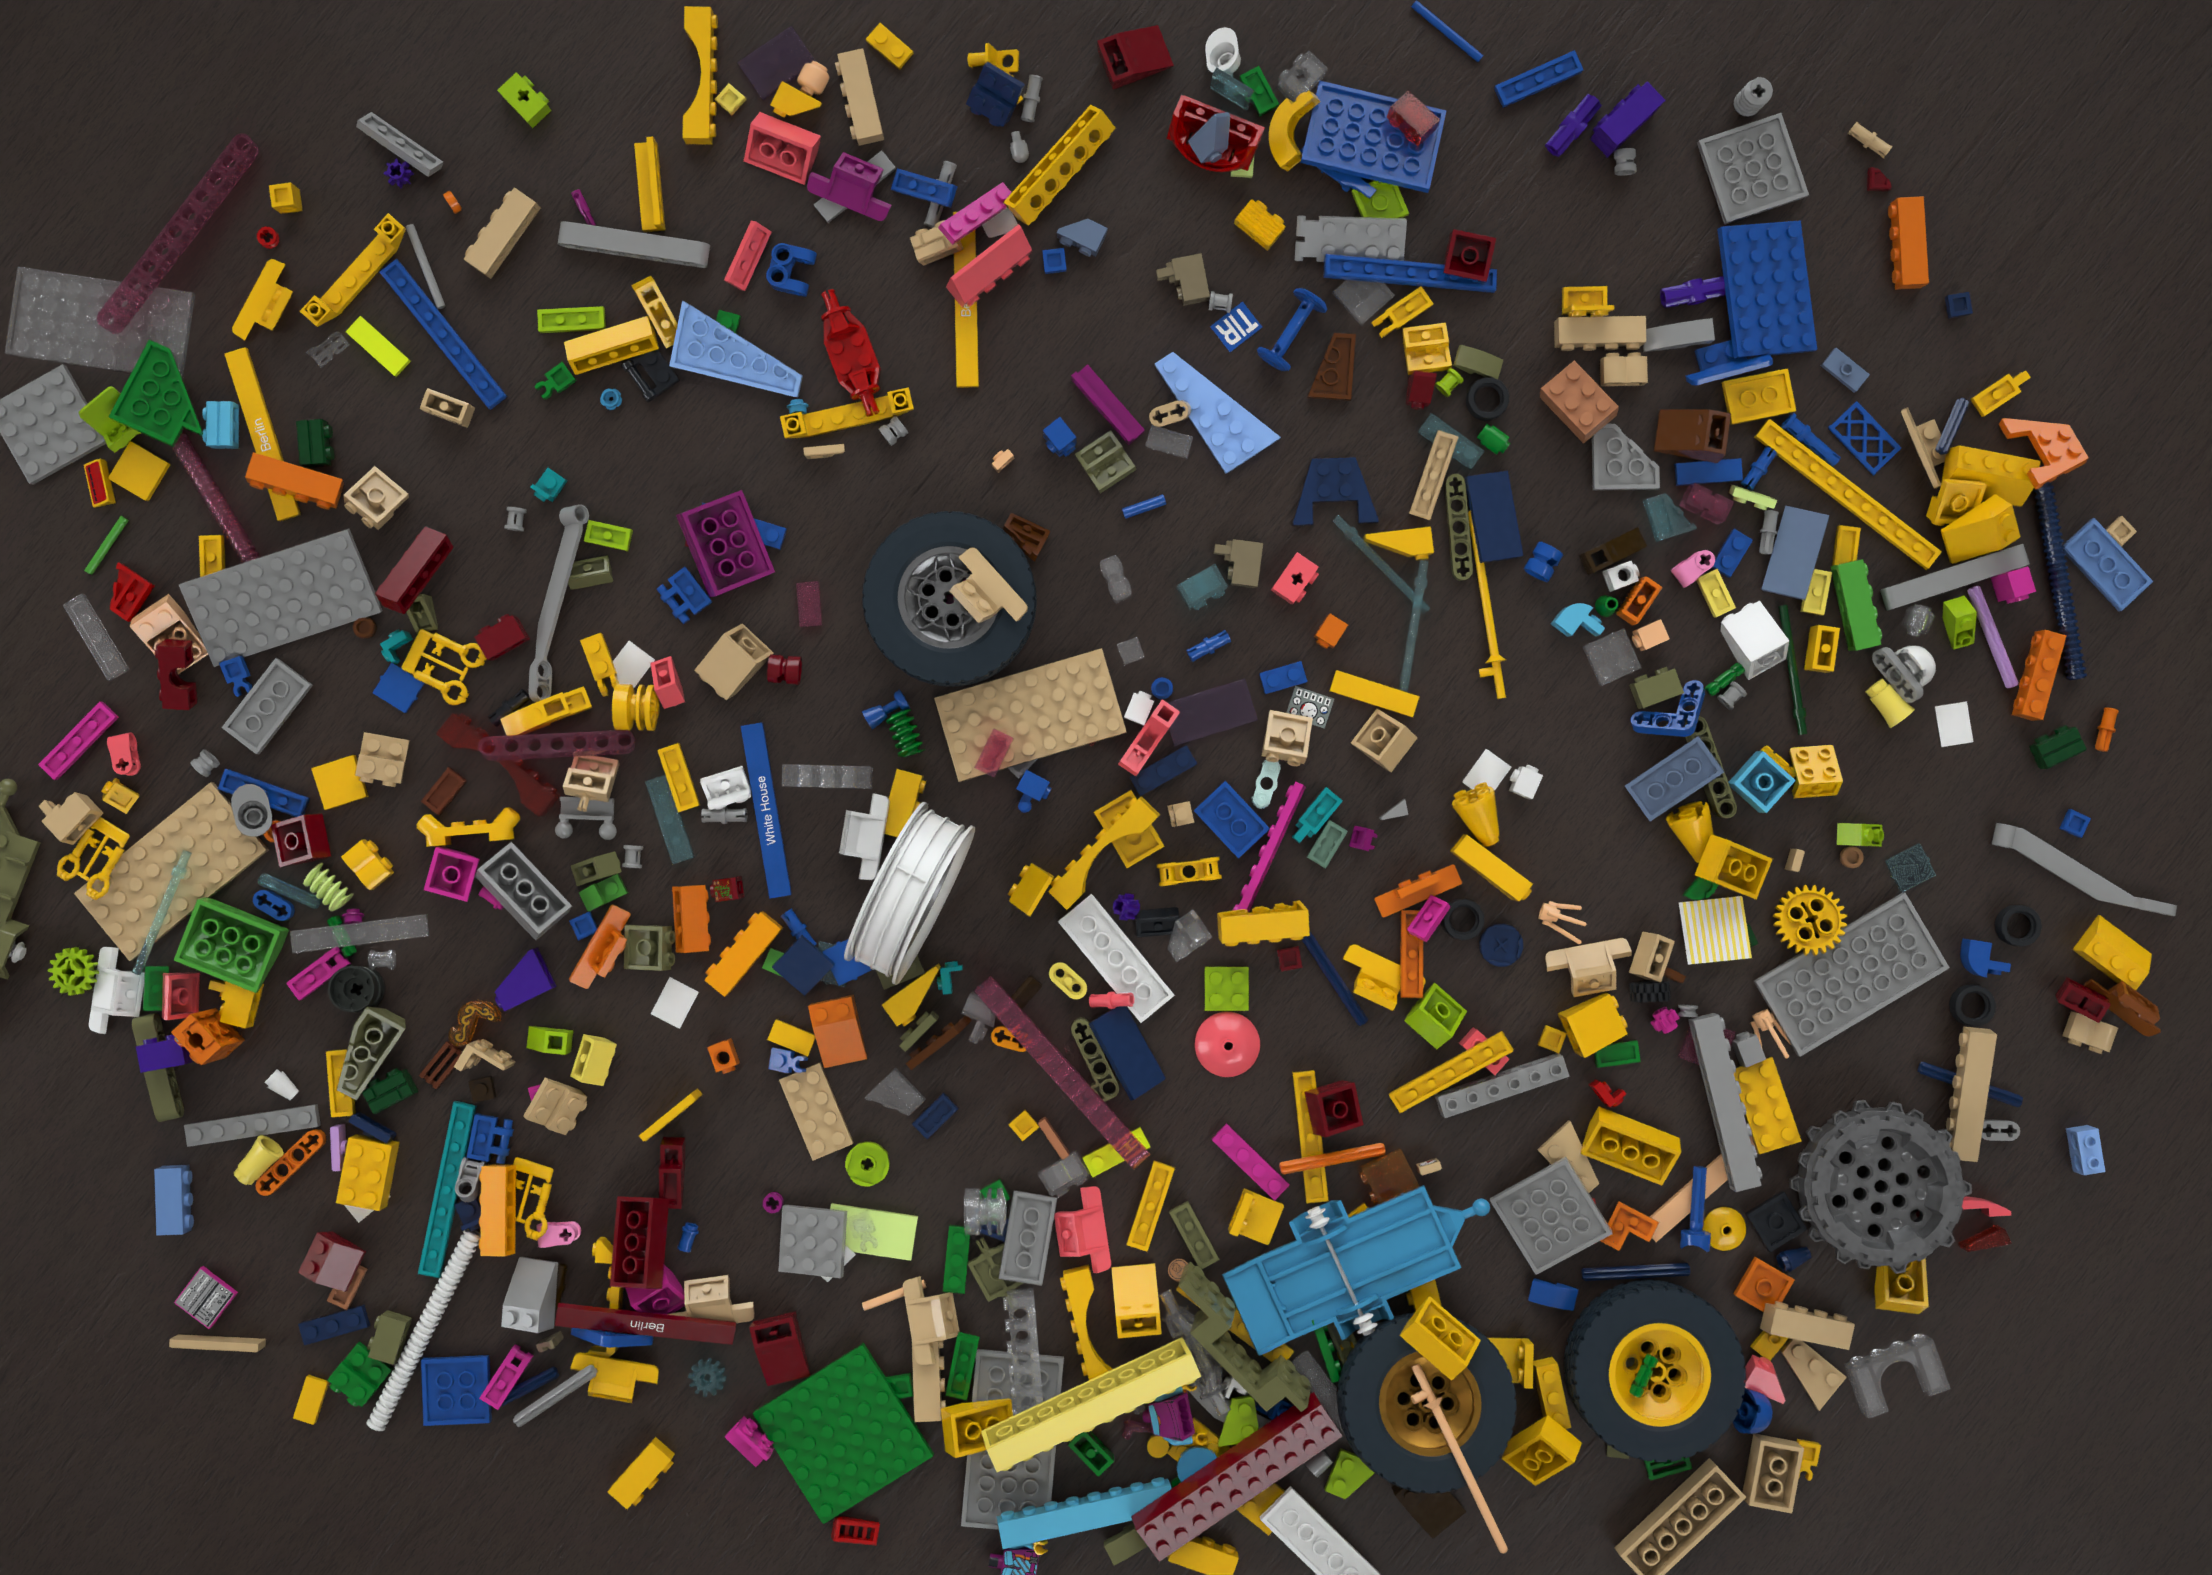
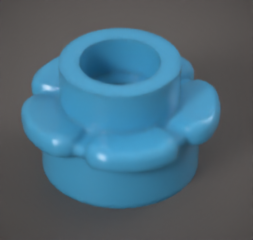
M605 389L602 392L600 402L607 409L614 410L622 403L621 393L617 389Z
M802 399L791 400L790 404L787 405L789 414L797 412L807 414L806 407H808V404L804 403Z

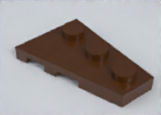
M1333 334L1307 398L1351 401L1356 334Z
M966 1014L956 1023L950 1022L941 1029L943 1032L937 1037L935 1034L925 1042L927 1044L926 1047L923 1049L918 1047L910 1053L911 1059L906 1065L910 1070L915 1068L958 1035L972 1020Z

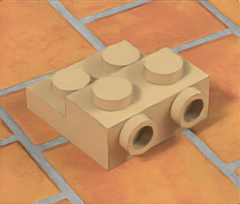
M374 466L344 494V502L346 503L344 506L350 513L355 514L357 512L363 517L361 520L367 527L372 528L374 526L379 530L394 516L393 512L409 498V494Z
M1270 710L1261 756L1266 757V760L1269 762L1285 760L1291 766L1304 764L1308 754L1313 718Z
M364 732L355 776L360 777L359 781L373 783L374 779L382 780V785L396 787V783L401 784L410 740Z
M544 1078L524 1117L529 1121L544 1125L548 1130L566 1135L569 1130L571 1131L575 1128V1118L579 1111H583L586 1108L587 1096L577 1088Z

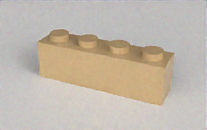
M863 48L837 54L839 62H835L838 76L842 75L844 83L840 84L843 97L847 96L849 103L845 105L847 117L853 120V126H850L852 139H857L859 146L884 140Z
M514 187L512 191L507 192L504 196L501 207L492 213L491 221L487 227H483L480 230L475 244L468 247L464 260L491 279L541 207Z
M1646 316L1558 317L1554 321L1555 348H1561V351H1572L1574 347H1583L1584 351L1596 350V347H1605V350H1617L1618 347H1626L1627 350L1640 349V346L1646 343Z
M1775 1301V1304H1765L1760 1329L1772 1335L1849 1350L1855 1324L1847 1321V1316L1834 1313V1316H1828V1313L1825 1311L1814 1309L1813 1313L1802 1306L1795 1305L1794 1308H1789L1788 1304Z
M944 1340L932 1342L936 1364L919 1365L916 1363L912 1343L915 1422L941 1421L942 1419L941 1408L946 1407V1400H942V1392H945V1378H941V1370L945 1369L944 1356L940 1357V1348H944Z

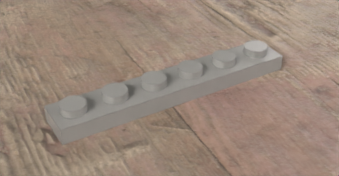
M318 1104L190 1123L184 1125L187 1147L319 1127L321 1124Z

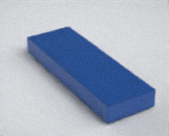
M897 168L891 190L951 208L957 186Z
M1741 458L1720 460L1718 463L1699 461L1674 464L1676 486L1743 480Z

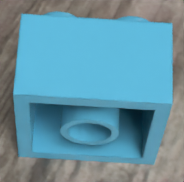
M1756 751L1728 783L1757 812L1767 813L1796 780L1764 751Z

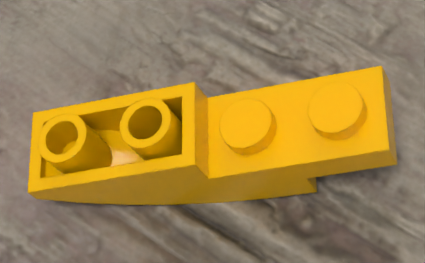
M583 686L533 703L500 720L507 738L510 740L549 726L552 722L591 709L592 705Z

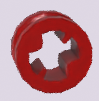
M262 227L257 233V240L263 247L272 249L278 245L279 235L271 227ZM266 233L273 236V239L270 238V242L263 239L264 236L267 237Z

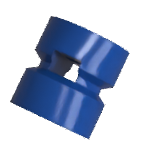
M1538 542L1532 552L1534 557L1528 559L1523 569L1531 576L1541 581L1549 582L1554 573L1553 566H1558L1563 553L1546 543Z

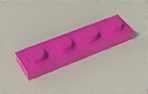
M1002 182L942 222L938 229L953 245L1008 208L1003 202L1012 192Z
M99 702L38 765L53 780H58L119 717L104 702Z
M1227 1123L1212 1138V1141L1274 1201L1290 1185Z

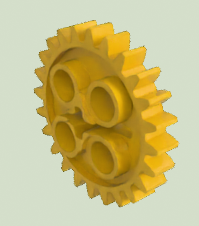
M1804 885L1802 892L1798 887H1795L1794 894L1788 891L1786 893L1788 899L1782 897L1780 902L1783 905L1775 907L1780 911V913L1773 915L1774 918L1779 919V921L1773 924V926L1780 927L1776 935L1783 934L1784 937L1781 939V942L1788 941V949L1794 945L1796 947L1795 953L1803 949L1804 956H1807L1811 950L1813 956H1816L1819 949L1822 954H1825L1827 952L1826 946L1832 950L1834 948L1832 942L1840 943L1841 940L1838 936L1845 935V932L1840 929L1847 926L1846 923L1841 922L1847 915L1840 914V911L1845 907H1837L1836 904L1840 899L1832 900L1833 892L1825 895L1824 887L1819 892L1816 885H1813L1811 890H1808L1807 885ZM1802 902L1805 904V909L1801 906ZM1811 902H1818L1821 910L1818 912L1814 911L1811 908ZM1795 909L1799 911L1800 919L1792 918L1790 910ZM1808 917H1809V918H1813V919H1814V922H1813V923H1811V922H1808V923H1807V922H1806V919H1807ZM1820 922H1827L1830 930L1828 932L1823 931L1820 928ZM1804 929L1808 931L1809 939L1801 938L1799 930ZM1815 932L1819 935V938L1815 937Z

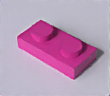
M1430 895L1407 931L1409 934L1427 942L1451 908L1450 905Z

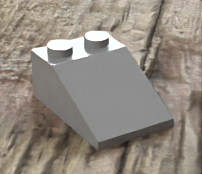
M519 1257L503 1303L501 1327L534 1333L554 1328L558 1262Z

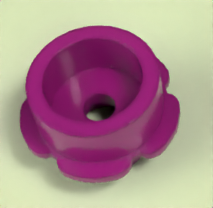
M347 909L346 913L342 914L344 924L347 925L362 924V918L365 916L363 913H360V909Z

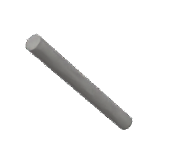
M414 224L407 225V233L437 309H442L445 307V303Z

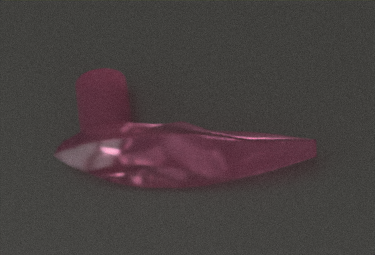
M1123 1421L1126 1428L1122 1437L1127 1440L1131 1438L1134 1431L1153 1433L1151 1426L1138 1421Z

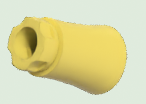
M1883 678L1865 691L1884 717L1889 728L1900 723L1915 710V708L1901 698L1890 684L1887 685Z
M264 1135L258 1136L250 1151L238 1164V1168L234 1171V1176L242 1184L252 1185L274 1162L284 1155L283 1149L273 1139Z

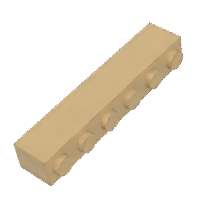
M1963 1027V1033L1959 1035V1045L1961 1047L1960 1053L1956 1056L1957 1073L1952 1080L1954 1093L1949 1100L1951 1113L1950 1118H1947L1946 1129L1953 1136L1950 1142L1951 1150L1958 1152L1960 1160L1978 1162L1997 1034L1990 1029Z

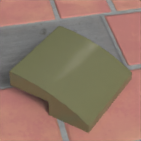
M1111 430L1075 453L1076 458L1100 494L1137 470Z

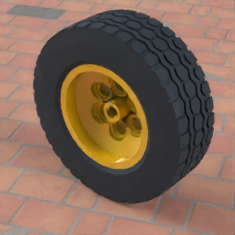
M1636 1280L1627 1282V1284L1622 1283L1614 1286L1612 1290L1608 1289L1601 1293L1599 1298L1593 1299L1589 1303L1590 1306L1588 1308L1585 1307L1579 1314L1581 1317L1577 1318L1572 1326L1573 1331L1569 1333L1568 1345H1566L1564 1357H1566L1564 1360V1372H1566L1564 1376L1566 1386L1568 1387L1567 1390L1581 1418L1596 1435L1612 1448L1640 1460L1651 1462L1652 1460L1655 1462L1682 1460V1457L1688 1458L1696 1455L1695 1452L1697 1451L1700 1453L1709 1448L1708 1445L1710 1443L1713 1445L1720 1439L1721 1434L1724 1435L1730 1427V1422L1733 1423L1738 1414L1736 1411L1740 1409L1743 1401L1742 1395L1745 1392L1746 1368L1743 1367L1745 1365L1744 1355L1741 1352L1742 1348L1731 1325L1706 1300L1682 1286L1666 1281ZM1649 1341L1650 1346L1648 1350L1642 1351L1641 1345ZM1666 1347H1670L1671 1353L1663 1357V1350ZM1649 1354L1656 1357L1658 1363L1647 1386L1643 1388L1644 1393L1642 1397L1638 1398L1630 1393V1388L1641 1365H1644L1645 1356ZM1634 1357V1364L1626 1367L1627 1359ZM1674 1368L1677 1369L1676 1376L1669 1378V1371ZM1661 1384V1391L1657 1394H1654L1653 1388L1656 1385Z

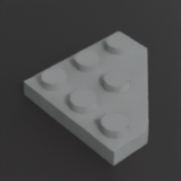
M1606 424L1592 436L1593 490L1660 489L1659 466L1654 461H1651L1643 453V450L1632 439H1629L1616 424Z

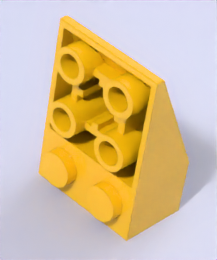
M1155 1263L1111 1267L1118 1338L1162 1334Z

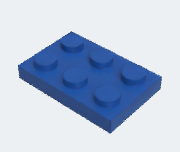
M1226 781L1193 810L1237 858H1240L1270 829Z

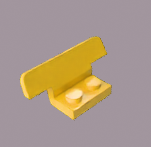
M274 259L267 261L232 327L235 335L246 340L255 322L271 331L274 330L293 294V291L276 284L286 264Z
M1358 945L1349 946L1343 959L1361 967L1354 982L1353 993L1393 1011L1397 1005V995L1400 991V965ZM1423 977V988H1424V985H1425V982H1426L1424 977Z
M582 1352L574 1356L570 1368L571 1370L581 1371L588 1365H594L598 1372L590 1380L588 1396L632 1403L636 1381L652 1384L658 1383L659 1369L655 1365Z

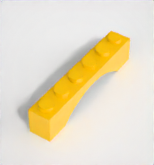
M684 6V29L697 48L701 65L700 86L690 108L683 115V139L686 144H712L713 137H716V124H713V116H716L717 107L716 102H713V94L717 93V82L713 80V72H717V59L714 58V50H717L718 43L717 37L714 36V28L718 27L717 15H714L711 7Z
M1142 796L1138 800L1134 797L1125 806L1128 810L1123 815L1118 813L1110 821L1112 826L1109 830L1103 829L1095 837L1097 842L1092 847L1088 844L1080 852L1082 857L1077 862L1072 860L1065 868L1067 873L1063 877L1058 875L1050 883L1052 888L1048 892L1066 910L1084 894L1089 869L1101 850L1120 837L1144 832L1160 816Z
M1088 1264L1064 1270L1060 1281L1063 1291L1067 1290L1069 1298L1065 1299L1068 1312L1072 1311L1074 1320H1071L1073 1333H1078L1079 1341L1076 1342L1078 1354H1083L1085 1361L1081 1363L1084 1376L1088 1375L1089 1380L1113 1370V1368L1106 1364L1097 1354L1087 1332L1086 1311L1094 1291V1284Z

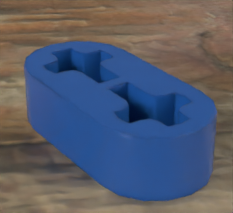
M260 890L253 896L254 906L276 920L285 921L294 916V905L270 890ZM267 895L266 899L272 904H261L263 900L260 897ZM276 906H286L285 910L288 913L281 916V910L277 909Z

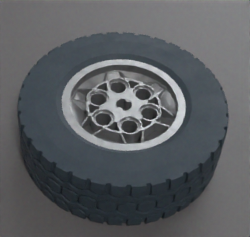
M940 511L909 520L906 524L904 523L881 543L875 555H873L865 574L862 603L865 621L875 644L883 655L900 670L915 679L929 684L954 687L970 685L990 678L1014 660L1027 642L1033 628L1037 598L1036 586L1030 565L1020 547L1003 529L977 515L957 511ZM969 548H976L1027 604L1028 610L1019 621H1015L1002 608L992 618L978 623L969 612L965 611L963 605L955 597H953L954 603H945L947 601L946 596L952 594L950 589L972 574L958 558ZM945 571L952 573V579L949 582H942L940 580L941 574ZM932 585L935 587L934 594L929 597L923 594L924 587ZM930 607H936L939 613L937 617L929 618L927 617V610ZM950 615H957L959 617V623L956 626L948 625L947 619Z

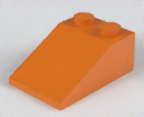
M854 995L812 1003L808 1006L824 1068L867 1059Z

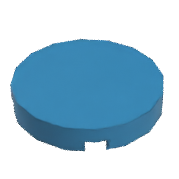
M1200 1445L1192 1446L1183 1451L1177 1462L1178 1478L1182 1482L1217 1458L1215 1452Z

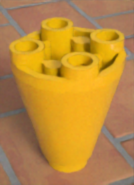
M1486 782L1477 784L1474 787L1475 789L1467 792L1466 790L1458 791L1454 794L1455 799L1452 802L1455 811L1484 847L1496 844L1499 841V826L1494 789L1488 786Z

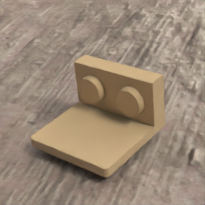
M478 1039L466 1045L454 1068L459 1071L470 1069L473 1065L476 1066L481 1058L501 1070H506L514 1066L515 1061L511 1059L512 1056L503 1050L499 1052L492 1048L493 1044L485 1039L480 1041Z

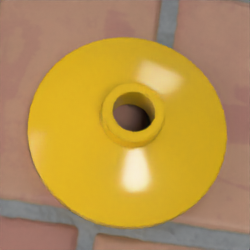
M1718 1207L1707 1214L1703 1221L1702 1230L1711 1233L1710 1245L1713 1248L1727 1251L1736 1248L1742 1243L1746 1235V1223L1742 1215L1735 1209ZM1728 1226L1730 1231L1724 1234L1723 1229Z

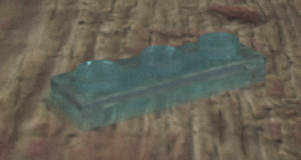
M1431 413L1418 433L1432 443L1434 442L1437 430L1458 436L1459 438L1452 457L1471 470L1484 450Z

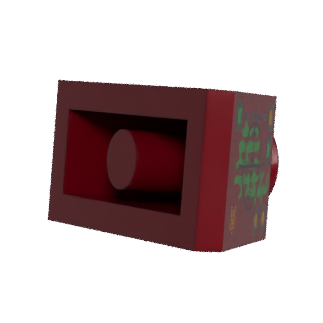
M742 876L712 880L713 885H710L711 897L715 898V902L745 897Z

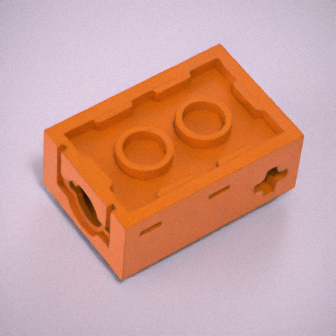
M216 1008L190 1014L171 1031L175 1036V1042L179 1046L185 1047L190 1053V1058L200 1065L226 1058L245 1041L232 1025L220 1022L221 1016Z

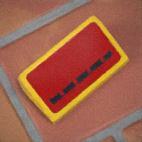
M100 458L84 464L93 508L116 503L111 480L108 479L107 461Z

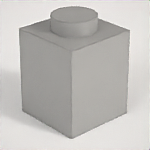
M1746 1031L1737 1034L1736 1039L1731 1040L1741 1066L1749 1067L1766 1060L1757 1035Z

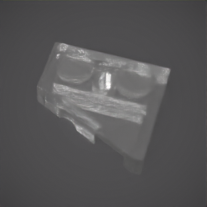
M896 1068L865 1096V1099L868 1101H876L884 1104V1107L897 1109L900 1113L908 1116L926 1100Z

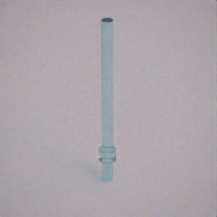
M1339 515L1333 520L1344 532L1343 535L1349 541L1352 540L1424 614L1430 609L1357 534L1358 531L1353 526L1350 527Z
M1420 560L1418 576L1415 577L1414 581L1416 588L1399 688L1402 691H1408L1424 588H1427L1428 583L1426 575L1429 561Z
M183 850L177 866H174L172 869V878L132 973L141 975L180 880L184 879L186 875V866L192 854L189 851Z

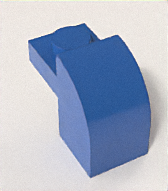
M1962 938L1960 958L1964 968L1971 974L1981 977H1987V973L2001 975V971L2010 972L2011 964L1990 960L1992 943Z

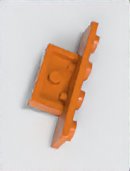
M1451 864L1433 873L1430 870L1418 875L1419 879L1412 882L1410 879L1398 884V888L1375 897L1374 900L1381 916L1387 917L1428 899L1430 895L1436 896L1461 885L1462 881L1455 865Z
M613 904L610 906L570 975V982L588 989L597 974L605 978L612 971L618 954L622 953L626 946L627 939L621 934V931L631 915L628 911Z

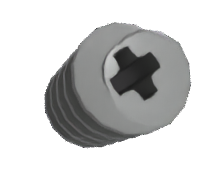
M1762 77L1749 81L1734 98L1735 110L1742 116L1755 115L1771 99L1773 94L1771 83Z

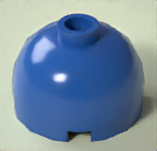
M1745 1389L1744 1395H1742L1743 1401L1740 1409L1736 1411L1738 1414L1733 1421V1425L1740 1433H1760L1767 1429L1773 1417L1772 1405L1764 1394Z

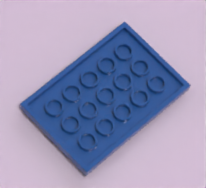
M1319 80L1316 96L1320 103L1312 109L1300 163L1428 193L1446 110Z
M1801 221L1723 226L1718 228L1734 359L1757 357L1766 354L1781 355L1816 351L1817 343Z

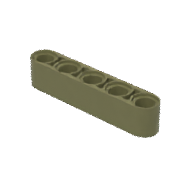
M1699 716V729L1697 732L1686 737L1687 743L1699 736L1723 769L1708 724L1703 717ZM1724 772L1704 785L1703 788L1712 813L1718 818H1731L1736 814L1737 805ZM1716 782L1721 786L1718 794L1713 791V785ZM1722 803H1726L1728 806L1726 814L1720 811Z
M157 1013L132 1019V1029L137 1046L143 1045V1040L157 1038L158 1042L166 1040L162 1021ZM174 1067L144 1072L157 1121L164 1122L182 1117L184 1115V1106Z

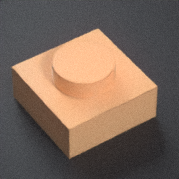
M1009 449L1005 452L999 451L993 457L992 467L999 473L1014 459V455Z

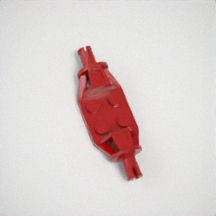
M834 289L828 290L831 299H829L828 294L824 291L821 296L828 310L821 316L824 322V344L838 382L850 393L852 400L861 399L867 417L873 416L870 407H872L876 415L880 410L873 394L880 390L878 383L881 368L867 330L851 313L849 306L840 307ZM868 375L870 376L871 385H869Z

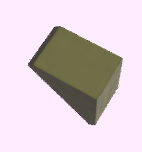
M419 594L406 612L416 634H418L420 629L426 631L438 630L432 596Z

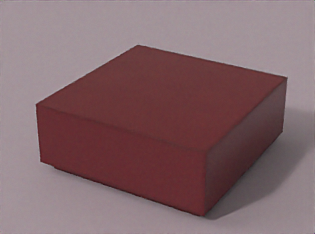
M1299 946L1277 950L1281 972L1303 968Z

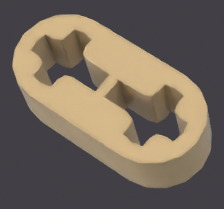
M1174 401L1154 408L1150 412L1149 418L1154 426H1166L1187 419L1190 416L1191 407L1186 401ZM1178 405L1185 407V411L1182 412L1183 416L1181 414L1173 415L1172 411L1178 409ZM1158 411L1160 414L1168 413L1167 417L1162 418V423L1160 420L1155 419Z

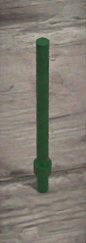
M1788 605L1779 606L1782 632L1789 640L1786 658L1794 704L1792 712L1793 718H1796L1798 735L1807 734L1805 722L1807 714L1806 708H1803Z

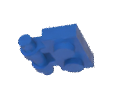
M683 567L668 579L673 586L672 588L667 590L664 584L656 589L661 595L660 599L669 605L676 619L679 618L682 624L690 620L685 613L687 610L690 609L696 615L713 602L687 567ZM677 593L685 602L681 606L674 599Z
M475 1114L466 1158L489 1162L491 1154H497L496 1163L505 1164L506 1156H509L510 1148H508L510 1136H513L514 1131L512 1129L513 1120L504 1119L503 1127L497 1126L499 1117ZM495 1134L501 1135L499 1146L493 1145Z

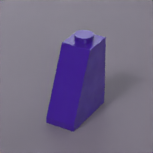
M538 947L529 950L496 989L495 1001L498 1007L503 1008L504 1011L510 1010L557 987Z

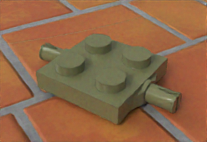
M984 1237L980 1238V1240L978 1239L976 1243L982 1253L969 1261L968 1266L988 1302L997 1297L1005 1296L1011 1307L1014 1306V1303L1017 1305L1019 1301L1013 1291L1023 1283L998 1278L1004 1243L997 1247L989 1248Z

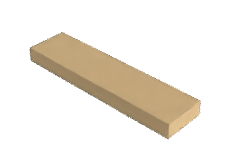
M1437 430L1409 514L1427 520L1431 519L1459 438L1458 436Z
M184 1334L174 1336L169 1342V1347L239 1352H258L266 1346V1339Z

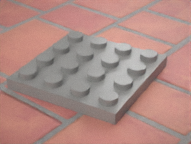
M1782 113L1701 139L1697 142L1725 225L1809 196Z
M63 364L0 399V433L28 483L32 485L106 444L104 437L80 418L78 412L88 403L67 366Z
M1567 1157L1560 1159L1490 1198V1202L1536 1275L1613 1234Z

